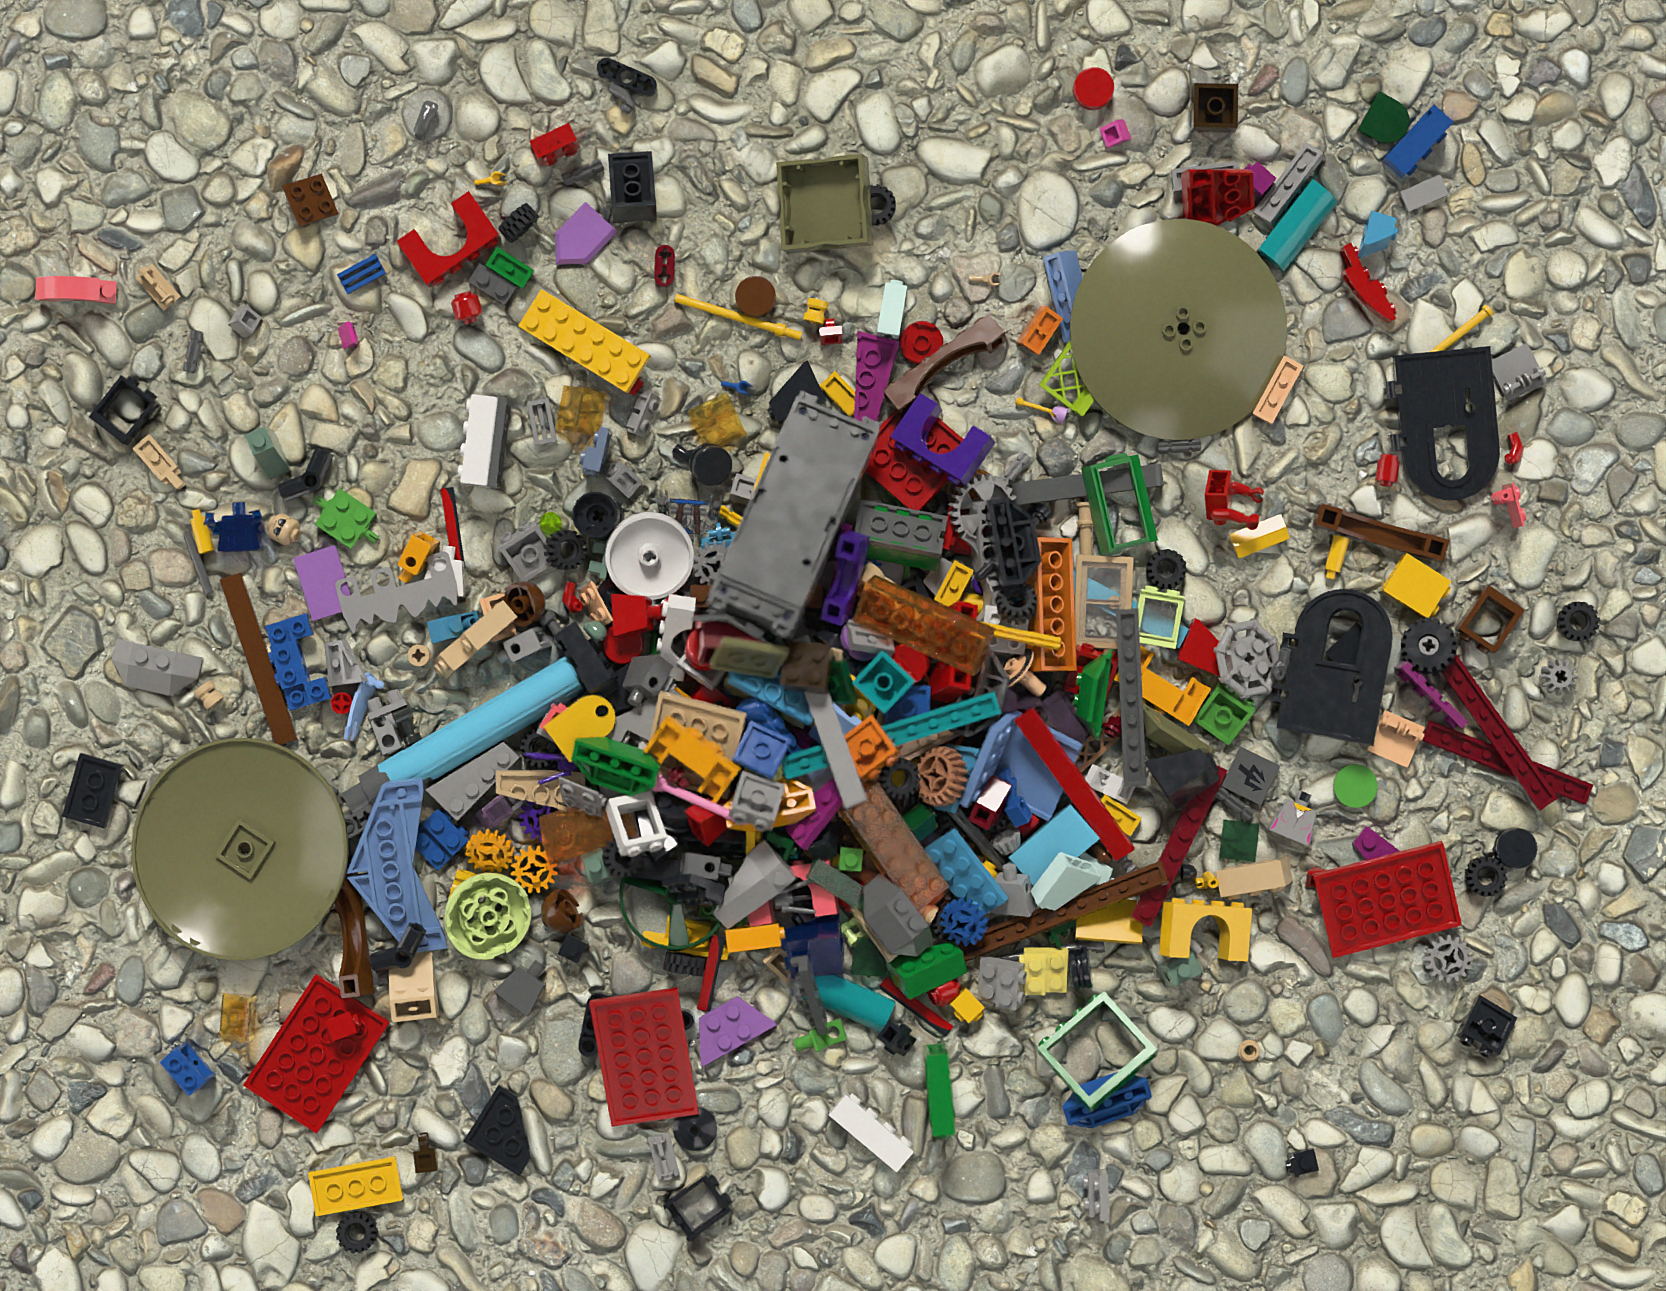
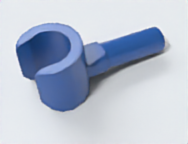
M746 381L739 383L721 382L723 387L733 388L746 397L751 396L750 393L745 392V388L748 386L753 387V385Z

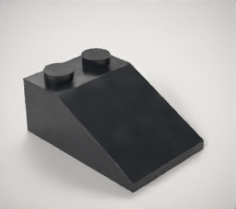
M652 151L608 154L613 223L657 220Z

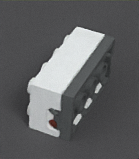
M472 394L471 399H467L466 412L469 413V419L464 422L463 434H466V442L461 445L460 456H463V465H459L458 478L466 486L501 489L511 402L507 398Z

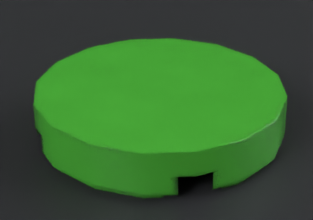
M1351 764L1344 766L1337 772L1333 780L1336 798L1348 807L1360 808L1366 806L1374 799L1377 793L1378 783L1376 776L1369 768L1363 765Z

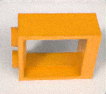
M779 921L750 926V924L733 926L725 930L728 953L778 947L782 945V941L786 938L784 925L780 926Z

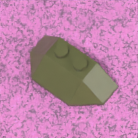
M1143 703L1144 737L1148 738L1146 743L1155 749H1158L1160 746L1166 750V756L1201 749L1205 755L1207 753L1212 755L1216 752L1215 749Z

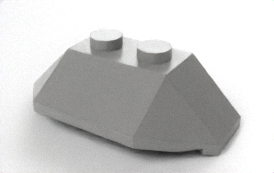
M117 638L112 661L126 686L170 696L198 680L203 658Z

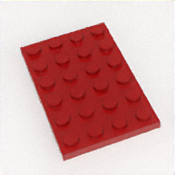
M1442 841L1312 874L1333 958L1462 926Z
M316 973L243 1086L317 1134L391 1021L354 997L341 998L340 988ZM353 1010L354 1014L358 1013L362 1026H359L360 1031L332 1042L325 1020Z
M678 987L590 1000L589 1004L611 1126L699 1114Z

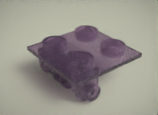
M1008 687L1002 712L1011 713L1016 709L1030 710L1038 706H1044V704L1027 689L1012 691Z

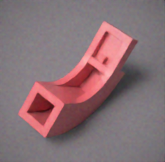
M76 276L36 278L35 300L49 302L88 301L116 304L117 282Z

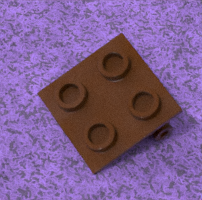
M322 174L282 185L298 227L305 228L310 226L312 222L339 214Z

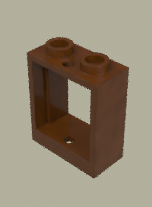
M1485 585L1455 630L1459 632L1458 636L1466 642L1471 640L1476 643V648L1486 655L1488 653L1496 654L1525 609L1490 585ZM1486 598L1512 615L1493 644H1490L1467 628Z

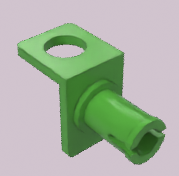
M841 1019L827 1022V1034L818 1035L815 1027L809 1031L810 1034L795 1038L794 1044L798 1052L814 1047L816 1052L826 1046L845 1041L847 1035ZM835 1026L839 1029L840 1034L837 1038L829 1036V1027Z

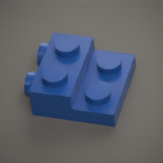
M438 808L418 828L415 846L437 871L470 840L467 837L469 832L462 825L457 826L452 821L454 817L446 809L442 811L441 808Z

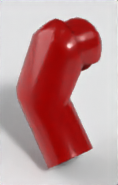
M1518 432L1507 436L1512 447L1510 453L1504 457L1508 465L1517 464L1521 460L1524 451Z
M565 581L562 602L569 611L573 613L580 612L583 609V604L574 595L576 583Z

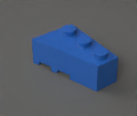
M1433 105L1388 153L1382 162L1400 178L1406 174L1410 176L1418 168L1416 165L1420 158L1425 160L1433 151L1430 147L1435 142L1439 144L1447 136L1445 131L1451 126L1453 121L1436 105Z

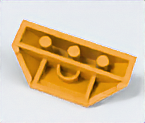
M786 776L776 780V782L784 784L785 789L772 828L797 823L816 810L812 788L792 778L786 779ZM735 794L724 805L725 808L731 809ZM726 818L727 827L730 829L749 832L759 831L754 828L753 824L746 823L741 825Z

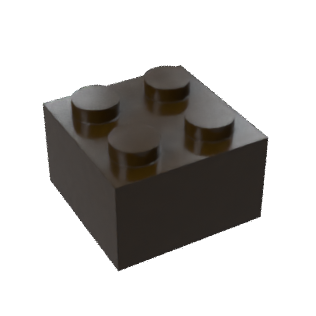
M1194 83L1191 88L1190 132L1234 133L1238 128V84Z
M786 640L785 647H788V655L783 662L780 681L783 690L828 695L834 654L831 645Z

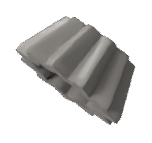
M1014 827L1010 829L1005 828L1000 833L991 837V845L1000 854L1007 855L1013 853L1020 847L1019 829H1014Z

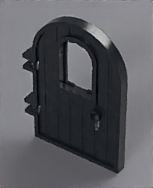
M1491 346L1392 356L1395 381L1384 382L1387 393L1385 399L1396 398L1400 434L1388 435L1389 439H1391L1390 452L1401 451L1403 466L1408 478L1414 486L1430 497L1440 500H1460L1478 493L1494 476L1500 457ZM1395 385H1401L1402 393L1395 394ZM1465 388H1469V404L1472 407L1470 412L1466 410L1468 402H1466ZM1455 424L1456 426L1465 425L1468 456L1467 472L1460 479H1445L1437 469L1433 428L1445 427V425L1454 426ZM1406 437L1407 446L1400 447V438Z
M1352 589L1327 591L1315 597L1306 605L1298 618L1294 634L1283 632L1280 648H1289L1291 654L1285 685L1273 684L1272 687L1273 691L1270 702L1281 704L1277 729L1374 746L1392 649L1393 632L1387 613L1371 596ZM1344 610L1356 613L1362 622L1355 665L1343 662L1338 664L1336 661L1323 660L1330 621L1336 613ZM1291 640H1299L1298 648L1290 646ZM1359 679L1362 681V684L1359 686L1357 702H1352L1355 689L1354 681ZM1281 691L1289 692L1288 700L1280 698Z

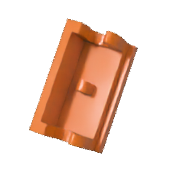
M1040 306L1016 343L1029 349V352L1039 355L1063 318L1047 306Z

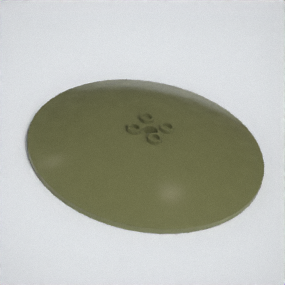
M1167 219L1155 221L1130 230L1115 239L1101 251L1086 270L1077 288L1071 309L1070 344L1072 356L1079 376L1088 392H1090L1096 403L1109 416L1122 425L1138 433L1159 439L1191 440L1221 432L1242 420L1257 406L1283 358L1286 348L1287 317L1285 305L1278 284L1267 264L1255 250L1233 233L1198 220ZM1181 322L1186 323L1188 326L1186 335L1179 334L1177 330Z
M252 738L217 740L199 746L175 760L160 774L148 790L138 811L132 836V866L136 885L144 904L156 922L171 937L189 949L206 956L226 960L263 958L281 952L305 938L321 923L332 908L342 887L348 862V833L344 814L337 796L323 775L310 762L292 750L273 742ZM243 843L250 845L251 850L248 855L241 853L240 848Z

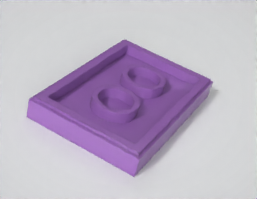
M333 545L293 558L312 621L342 613L335 583L340 579L346 578L337 546ZM344 582L341 585V592L345 596L352 595L348 582Z

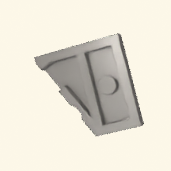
M347 640L324 643L330 686L367 681V677Z

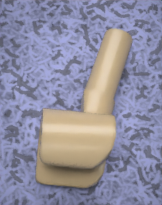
M993 272L988 276L969 275V281L987 282L989 286L995 287L1000 283H993L991 277H999L1000 274Z

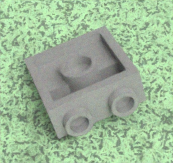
M529 520L519 525L517 532L511 534V532L504 534L500 538L501 542L498 543L499 549L521 581L530 580L551 565V563L546 561L549 556H544V552H547L544 544L549 543L546 541V536L535 520L533 522Z
M743 771L728 817H731L737 824H744L745 822L753 824L754 828L759 831L771 830L785 785Z
M983 955L980 958L978 1000L996 1003V1007L1017 1010L1024 1004L1026 994L1023 992V985L1027 979V972L1024 971L1025 963Z
M1087 1169V1175L1083 1176V1189H1087V1198H1083L1084 1211H1088L1089 1217H1099L1100 1221H1109L1108 1175L1105 1169Z

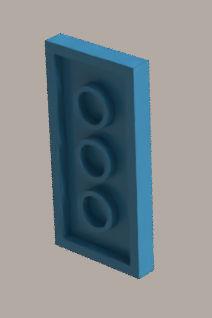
M955 828L920 851L958 901L960 898H964L967 903L972 899V905L975 906L979 903V911L985 910V914L1007 901L1008 896Z

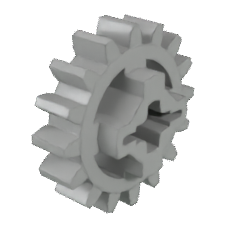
M713 540V545L710 546L705 542V549L697 548L700 555H694L693 559L697 562L693 563L692 567L693 569H698L694 572L695 577L701 576V584L707 581V585L714 583L724 560V555L729 549V546L725 547V541L717 545L716 540ZM716 561H720V565H717L716 568H714L713 564H715ZM702 565L708 568V575L703 571Z
M1446 934L1444 940L1441 936H1437L1438 942L1436 943L1431 940L1432 948H1425L1429 952L1428 956L1423 957V959L1429 961L1425 968L1432 969L1429 973L1431 976L1438 974L1437 980L1441 981L1445 977V982L1450 983L1451 978L1459 981L1458 975L1466 977L1467 975L1464 970H1471V967L1467 965L1468 961H1473V958L1467 955L1471 952V949L1464 948L1467 944L1465 941L1459 943L1460 937L1455 936L1452 940L1451 935ZM1449 944L1445 949L1437 950L1442 945ZM1458 950H1460L1462 954V960L1459 959V956L1457 954ZM1445 955H1447V956L1450 955V957L1452 958V961H1451V962L1446 961V960L1444 959V956H1445ZM1434 957L1438 960V967L1434 963ZM1459 967L1456 971L1448 973L1450 969Z

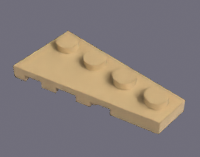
M496 770V794L527 800L585 816L584 810L577 807H569L562 801L558 779L542 785L538 784L540 780L563 772L562 770ZM572 771V776L562 777L585 787V775L581 771Z

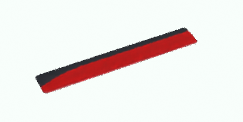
M454 487L442 488L441 495L449 546L456 547L454 560L464 561Z
M712 935L697 1005L698 1010L710 1011L725 937Z
M885 978L879 986L881 990L942 1035L947 1036L952 1030L953 1026L916 998L909 1000L889 978Z

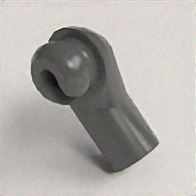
M615 83L611 84L609 93L623 102L620 106L621 111L625 114H630L631 110L635 108V103L629 92Z
M1280 648L1278 660L1271 668V676L1276 680H1282L1288 670L1291 654L1289 648Z

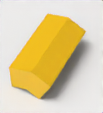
M1281 514L1260 522L1258 528L1254 531L1244 528L1229 534V540L1238 558L1290 539Z

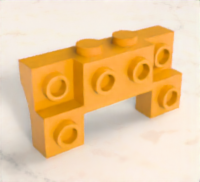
M1140 645L1143 703L1145 704L1147 701L1154 705L1152 709L1161 715L1167 713L1183 724L1190 726L1211 688L1191 677L1183 691L1146 668L1155 653ZM1118 670V672L1116 673V675L1114 676V679H1113L1114 681H1116V682H1118V683H1119V670Z
M669 715L663 720L643 750L645 753L650 751L657 756L660 764L670 753L702 776L705 780L697 791L700 793L705 791L714 798L712 802L715 804L741 769L723 755L725 752L721 750L720 745L714 741H708L703 737L702 732L696 728L689 726L685 728Z

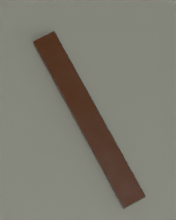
M238 573L220 579L274 742L278 745H283L295 741L298 737L281 687L276 683L274 675L276 672L270 662L269 652L243 575Z

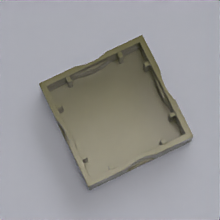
M864 154L833 156L823 160L803 159L776 162L778 194L781 201L780 233L782 251L786 253L873 246L869 161L867 156Z

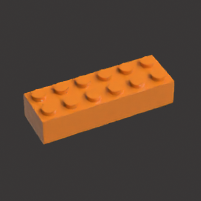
M1037 537L1042 561L1026 583L1023 584V586L1029 584L1030 589L1034 588L1035 594H1037L1035 616L1032 615V619L1028 622L1027 631L1061 638V646L1059 650L1026 644L1025 649L1032 650L1034 654L1033 661L1028 670L1030 672L1077 671L1072 538Z

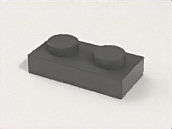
M479 263L468 281L505 306L518 288L481 263Z

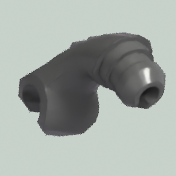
M427 100L423 103L414 126L415 138L418 141L426 138L431 121L437 118L438 104Z

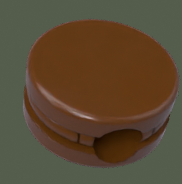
M750 276L742 280L735 292L737 307L743 314L754 318H762L768 315L776 303V292L771 282L761 276Z

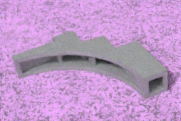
M668 676L659 693L661 691L669 692L671 689L675 690L677 687L674 684L676 679ZM659 693L656 697L647 698L639 707H635L630 712L616 717L613 729L605 737L628 744L631 737L628 734L631 731L650 740ZM540 727L538 728L536 733L554 742L546 731Z

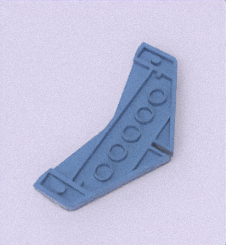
M423 777L388 781L382 784L347 870V874L368 871V873L348 875L347 878L398 942H400L409 922H416L427 930L417 952L447 948L446 935L413 866L424 791Z

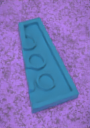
M729 672V684L808 726L812 723L813 715L805 693L783 690L780 685L782 672H778L775 678Z

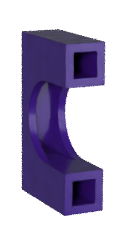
M919 393L890 436L895 442L894 446L904 453L908 450L912 453L911 457L920 463L924 461L929 463V468L937 474L945 473L948 475L947 479L955 485L961 483L967 486L996 442L989 434L973 425L960 445L953 451L945 454L931 452L927 447V435L943 410L938 403Z

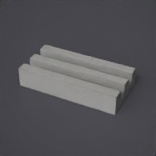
M549 398L527 402L535 446L557 442ZM541 404L546 406L551 438L547 437ZM535 405H537L543 436L542 440H539L533 410Z

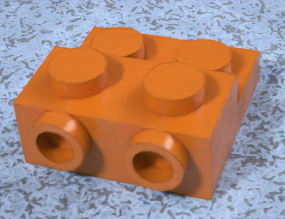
M870 715L844 735L856 770L864 780L876 778L880 774L879 769L884 765H893L897 762V756L901 753L873 715Z

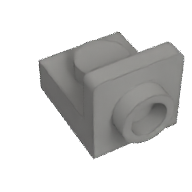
M621 461L612 464L605 475L628 498L643 483Z

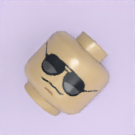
M284 513L272 516L267 524L269 537L282 545L288 546L298 541L301 536L298 520Z

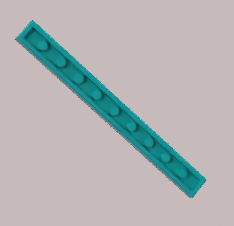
M992 691L882 725L881 727L897 746L1001 714L995 692ZM823 744L785 755L781 762L786 779L830 766Z

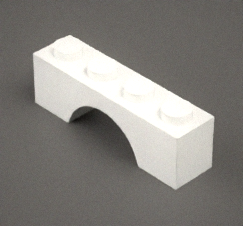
M669 594L668 603H663L662 616H666V619L660 622L659 634H663V638H658L656 651H659L660 656L674 666L669 676L676 679V681L683 682L685 672L677 667V662L685 654V650L679 647L673 638L681 631L692 629L693 621L691 620L694 617L696 598Z

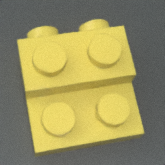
M1024 947L1023 955H1019V962L1025 963L1024 971L1027 972L1023 992L1026 995H1045V992L1067 993L1068 948Z

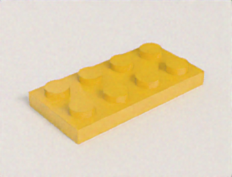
M396 1156L308 1172L316 1216L404 1200Z

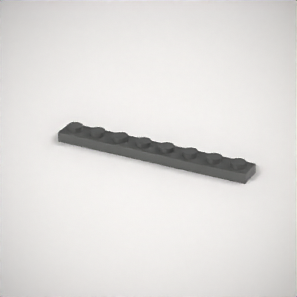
M1138 608L1116 609L1124 786H1145L1147 782L1146 765L1144 763L1146 761Z

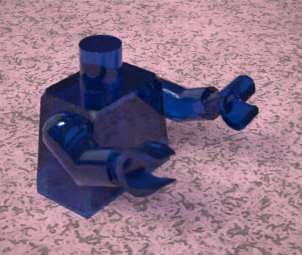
M233 502V515L222 516L221 520L218 521L214 519L215 513L205 512V522L203 525H207L212 535H219L218 552L264 550L261 533L265 531V524L262 520L260 509L249 511L252 514L246 515L245 502Z

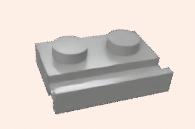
M848 620L846 629H848L847 636L851 650L879 654L883 650L889 656L893 655L895 649L892 636L889 634L890 627Z

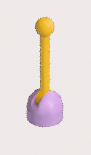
M1021 397L1015 400L1017 406L1024 405L1050 413L1055 422L1064 424L1068 407L1058 405L1053 409L1026 402Z

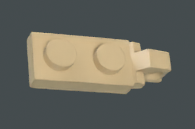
M148 434L133 447V450L160 481L166 485L171 482L178 490L186 485L178 476L182 473L179 466L151 434Z

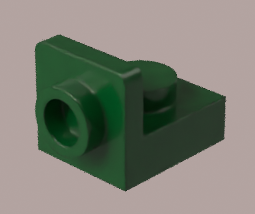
M776 827L770 830L766 839L774 847L786 848L782 859L786 862L790 857H795L799 845L796 844V841L788 832Z
M1073 920L1048 930L1049 932L1046 933L1050 944H1055L1057 948L1062 947L1057 935L1061 934L1063 936L1072 932V927L1076 926L1075 921Z

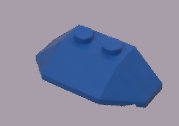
M1116 1073L1083 1083L1079 1086L1090 1096ZM1134 1075L1092 1112L1084 1106L1074 1093L1070 1095L1062 1108L1068 1125L1094 1128L1133 1115L1144 1105L1146 1100L1152 1098L1147 1078Z

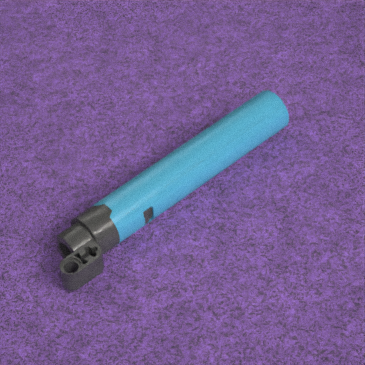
M566 656L419 740L407 749L400 751L359 775L360 783L342 793L346 804L353 813L345 818L347 827L350 824L355 826L354 832L348 835V839L357 840L361 838L369 818L368 815L371 813L379 790L385 782L423 777V784L425 786L430 781L437 779L544 717L550 711L552 703L557 706L559 703L565 705L585 693L587 688L575 671L570 659Z

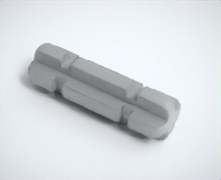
M1021 452L1018 455L1017 460H1014L1003 474L1004 476L1000 478V481L1007 482L1006 487H1009L1010 482H1013L1022 471L1023 466H1026L1030 461V457L1025 452Z

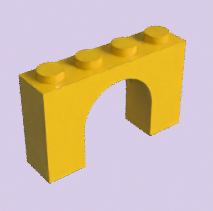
M1172 898V902L1163 901L1159 955L1189 958L1192 929L1200 918L1210 915L1217 922L1220 932L1218 958L1231 961H1248L1252 908L1244 907L1242 902H1231V906L1225 905L1224 901L1211 900V904H1205V900L1192 899V903H1185V899Z

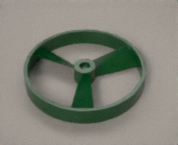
M677 839V840H678V843H677V844H678V845H683V844H682V841L679 840V839ZM705 864V871H711V866L709 864ZM622 877L619 900L625 921L639 939L652 947L665 951L689 950L708 941L722 926V923L719 921L706 936L698 941L689 943L681 906L682 902L677 901L678 894L671 893L670 889L663 887L660 881ZM724 877L726 889H728L729 881L727 877ZM625 884L665 896L666 901L670 904L668 946L647 939L631 924L624 908L623 893Z

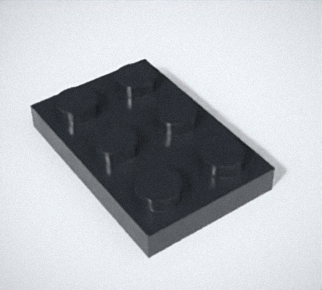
M80 753L62 817L105 829L124 764Z

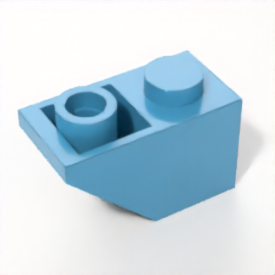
M477 611L442 617L427 622L432 644L459 638L479 620Z

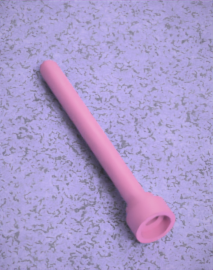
M658 774L656 786L650 789L655 792H662L664 790L732 820L731 817H728L729 809L675 785H669L666 782L667 779H664V776Z

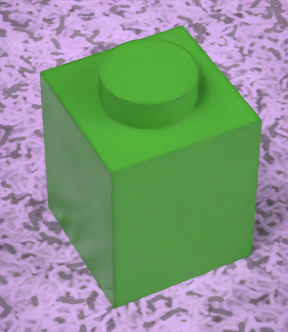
M841 846L839 870L861 872L863 848Z

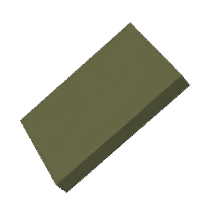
M723 637L710 660V668L775 678L788 655V647Z

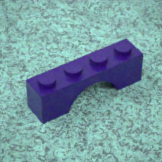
M851 530L840 534L835 554L838 559L837 575L831 591L825 598L821 614L822 620L840 626L851 620L870 536Z

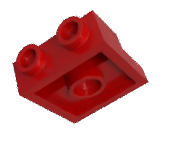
M1082 643V646L1077 644V671L1068 672L1063 690L1079 694L1080 686H1076L1078 673H1082L1084 666L1108 649H1104L1101 652L1094 650L1095 646L1089 643ZM1114 651L1112 655L1107 697L1118 667V657L1116 656V653Z

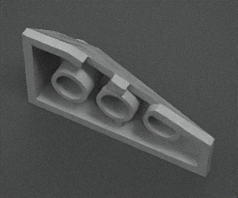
M765 839L746 855L742 866L736 872L732 883L724 893L723 902L717 905L713 911V915L727 929L776 896L796 879L794 870L786 861L782 860L783 858Z

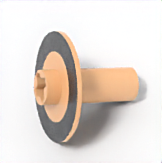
M1025 649L1024 655H1013L1003 666L1010 677L1008 687L1018 681L1035 697H1038L1045 691L1046 685L1028 670L1033 661L1034 654L1032 650Z

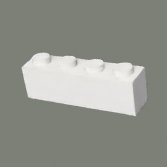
M845 1092L830 1110L829 1116L894 1171L898 1172L913 1154L914 1150L911 1147L913 1143L905 1136L901 1138L894 1133L896 1129L887 1121L883 1124L878 1120L879 1115L870 1107L865 1109L861 1105L862 1100L854 1093L849 1095Z

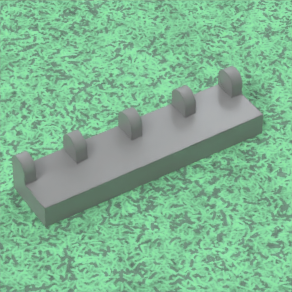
M1306 142L1254 210L1255 216L1265 221L1271 228H1274L1276 226L1275 222L1282 212L1288 210L1287 206L1295 195L1301 193L1300 189L1307 179L1313 177V171L1321 161L1324 162L1326 160L1324 153Z

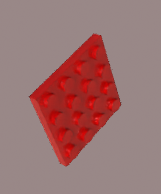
M894 410L879 428L878 444L865 472L908 509L922 511L949 481L947 479L948 475L943 472L937 474L929 468V463L925 461L920 463L911 457L912 453L908 450L904 453L894 446L895 442L890 436L902 420ZM938 417L928 432L927 447L931 452L945 454L956 449L963 438Z

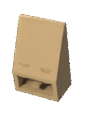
M433 950L416 952L412 963L407 968L396 967L389 969L392 1022L436 1018L440 1015ZM401 953V955L408 957L406 953Z

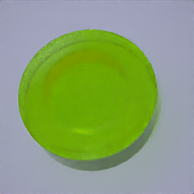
M547 512L540 518V527L548 534L556 533L562 527V519L555 512Z

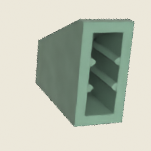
M264 426L245 434L253 456L271 480L291 472L274 430Z

